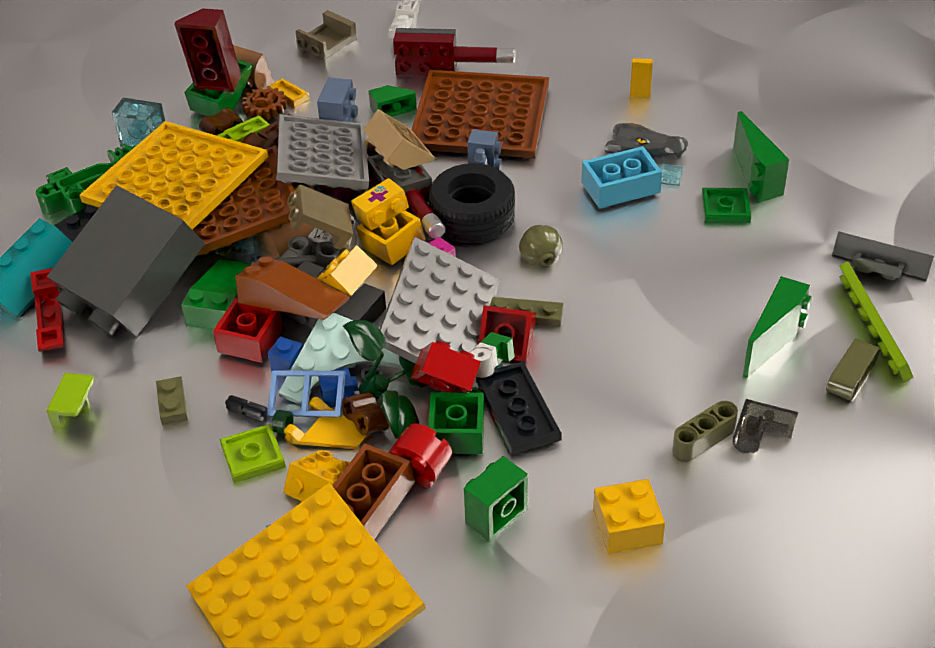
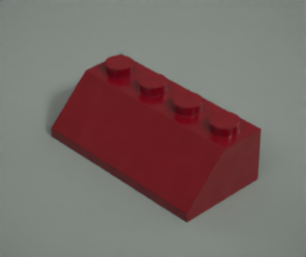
M202 8L175 21L174 25L195 89L234 92L241 77V72L224 11Z

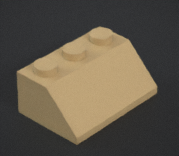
M379 109L363 129L368 136V142L376 147L375 151L385 157L383 161L393 168L396 165L405 170L432 162L435 159L409 127Z

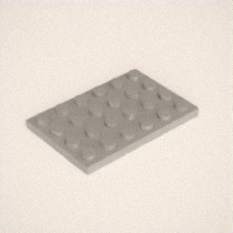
M280 114L276 180L288 184L298 182L309 186L327 185L330 188L346 187L356 191L368 190L369 174L366 137L363 131L365 125L363 123Z
M414 237L380 326V330L386 340L384 348L413 363H416L421 349L436 341L449 344L451 346L450 349L454 351H467L471 353L478 345L483 305L490 306L492 297H495L500 279Z

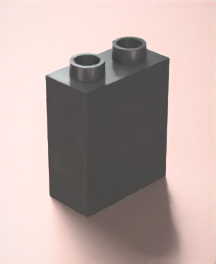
M116 185L47 277L62 289L55 299L62 306L78 316L88 307L93 310L88 320L107 334L113 336L117 329L121 327L137 337L205 243L184 220Z

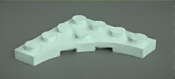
M332 313L325 320L318 319L290 371H331L345 367L349 369L356 367L355 364H374L375 361L365 360L354 348L348 332L343 327L344 324L353 320ZM385 348L381 350L384 353V357L379 365L404 370L400 365L399 355ZM287 376L278 392L279 396L302 406L305 376ZM312 376L310 394L319 386L318 376Z

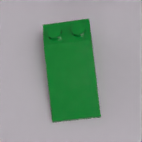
M742 111L738 112L733 148L750 193L760 202L784 195L789 159Z
M219 259L190 288L181 304L186 326L214 330L234 298L238 299L236 275L245 270L246 267L251 266V263Z
M780 277L748 340L743 377L748 378L795 338L800 327H805L808 320V314L805 313V310L809 309L812 296L808 295L809 284Z

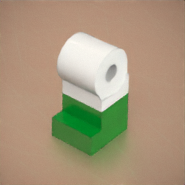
M493 332L485 337L471 352L475 355L474 359L481 361L476 377L480 378L492 375L494 368L503 360L510 362L515 357L512 338Z

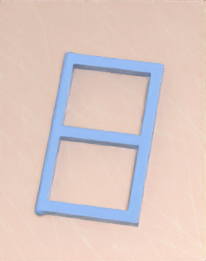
M346 371L271 372L267 416H273L277 411L275 410L278 376H305L301 411L285 410L291 411L293 417L342 416ZM312 376H339L335 411H308Z

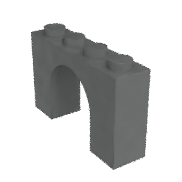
M304 261L297 268L314 278H317L325 271L323 267L308 261ZM364 283L334 313L351 320H365L374 323L386 309L385 291ZM280 311L281 316L288 317L314 328L318 321L317 318Z

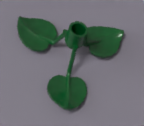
M353 320L347 322L343 327L348 332L358 354L365 360L375 361L370 372L365 375L366 381L359 385V393L370 392L376 400L381 398V406L395 439H398L407 427L409 428L411 424L416 423L417 414L415 407L408 397L404 395L398 396L396 390H387L389 383L406 374L412 386L422 388L427 385L411 379L416 363L399 356V362L404 370L388 379L382 374L374 375L384 357V353L381 351L386 346L383 333L375 324L369 321Z

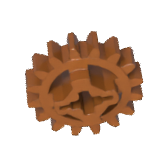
M270 86L267 89H263V87L257 90L253 89L252 93H246V97L242 98L243 111L246 113V116L251 115V119L259 115L270 120L272 117L277 118L278 113L283 114L284 110L287 109V97L284 95V91H279L278 88L271 89Z

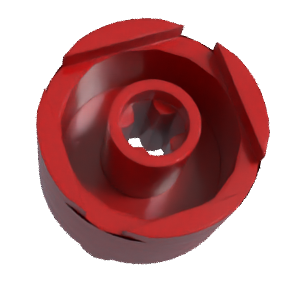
M414 423L402 432L389 453L410 460L415 481H418L425 488H430L451 458L452 449L444 438L440 441L435 437L436 431L425 425Z

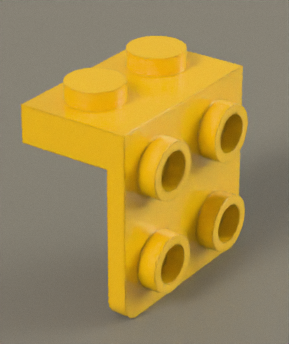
M319 450L289 464L283 493L303 502L329 482L333 486L350 462L341 461L333 457L330 452Z

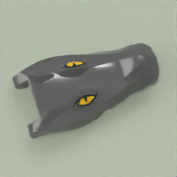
M620 123L616 124L613 128V134L616 135V138L608 141L604 149L608 153H614L644 146L652 159L655 156L661 159L663 154L669 155L672 153L677 158H681V155L687 149L688 141L684 137L658 133L639 124Z

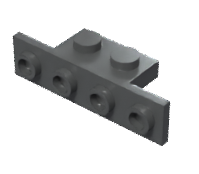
M838 231L832 253L833 255L853 260L852 266L857 267L858 271L881 273L882 277L891 280L901 278L903 273L927 279L934 256L840 231Z

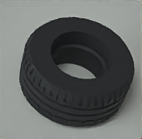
M477 163L457 165L443 171L432 182L429 188V206L445 226L444 237L459 243H484L498 238L512 225L515 218V188L512 181L495 167Z

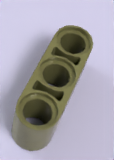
M854 339L831 374L826 391L852 401L874 367L880 353V348L859 339Z
M730 401L717 402L679 426L674 432L672 448L674 457L681 461H690L730 436L736 428L737 406Z

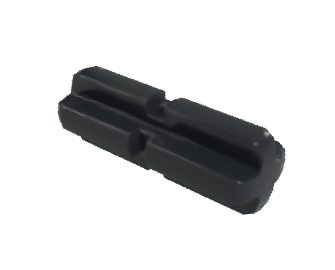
M229 395L225 401L228 410L242 415L246 413L245 416L259 421H264L267 417L268 408L252 401L248 403V400L234 395Z

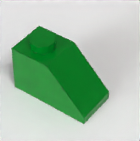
M389 85L368 90L370 108L374 114L379 109L393 117L417 110L416 92L414 90Z

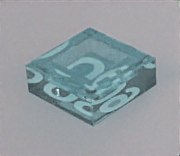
M662 164L661 184L680 186L684 167Z

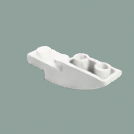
M420 0L399 1L395 9V19L389 29V38H394L396 28L416 27Z

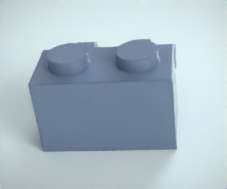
M472 129L467 142L468 164H485L501 171L502 159H498V155L501 153L502 143L498 141V132Z

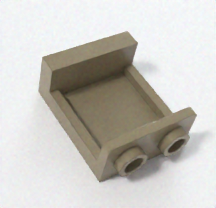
M329 10L322 13L323 24L309 33L300 29L295 31L297 47L324 60L357 40L356 23Z
M301 184L295 192L290 193L287 204L289 205L291 230L297 231L302 223L308 224L330 233L333 247L342 250L353 235L349 204Z

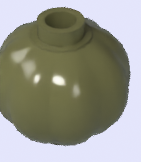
M534 225L523 234L519 243L521 255L532 265L550 266L563 249V242L556 229L547 225Z

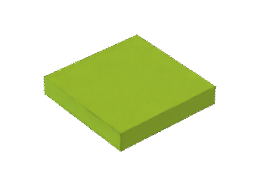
M271 424L219 439L234 483L286 467Z

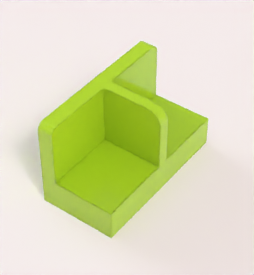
M64 373L46 410L52 428L62 429L68 416L76 417L79 412H89L91 407L87 395L94 382L93 375Z

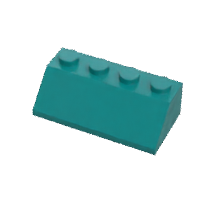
M39 218L0 257V309L17 319L35 301L30 272L54 268L73 243L56 226Z

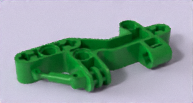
M123 144L122 149L117 147L115 152L108 150L107 154L110 163H98L75 173H72L65 167L47 174L46 179L48 183L40 186L35 192L41 211L44 214H53L67 209L73 215L89 204L83 203L79 195L135 146L129 147L127 144Z

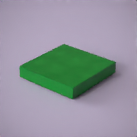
M702 188L704 223H751L747 188Z

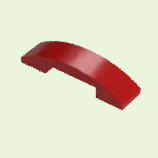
M53 268L30 272L32 291L35 296L38 327L36 329L39 352L64 347L62 305L55 300L60 291L59 287L47 277Z

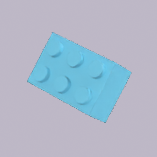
M644 146L582 161L581 183L598 208L661 192L662 171Z

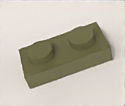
M182 377L156 381L162 425L188 420Z

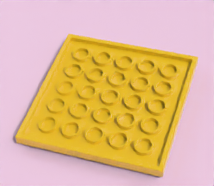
M164 121L79 196L83 203L100 207L114 187L118 185L184 220L193 230L269 156L266 149Z
M330 482L186 585L226 648H375L427 608Z

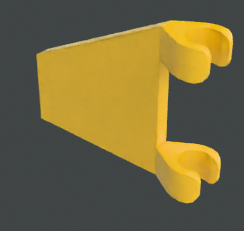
M313 397L309 401L311 406L309 411H335L318 397ZM344 414L341 417H319L305 434L293 424H289L284 429L286 433L285 440L290 444L358 450L370 436V434L361 435L354 422L348 420Z

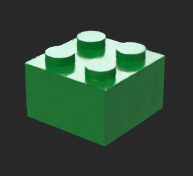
M431 392L428 427L437 432L435 434L437 439L442 441L444 438L452 449V454H483L484 393Z
M504 456L495 463H490L484 472L475 479L469 480L464 487L465 523L490 542L528 509V473Z

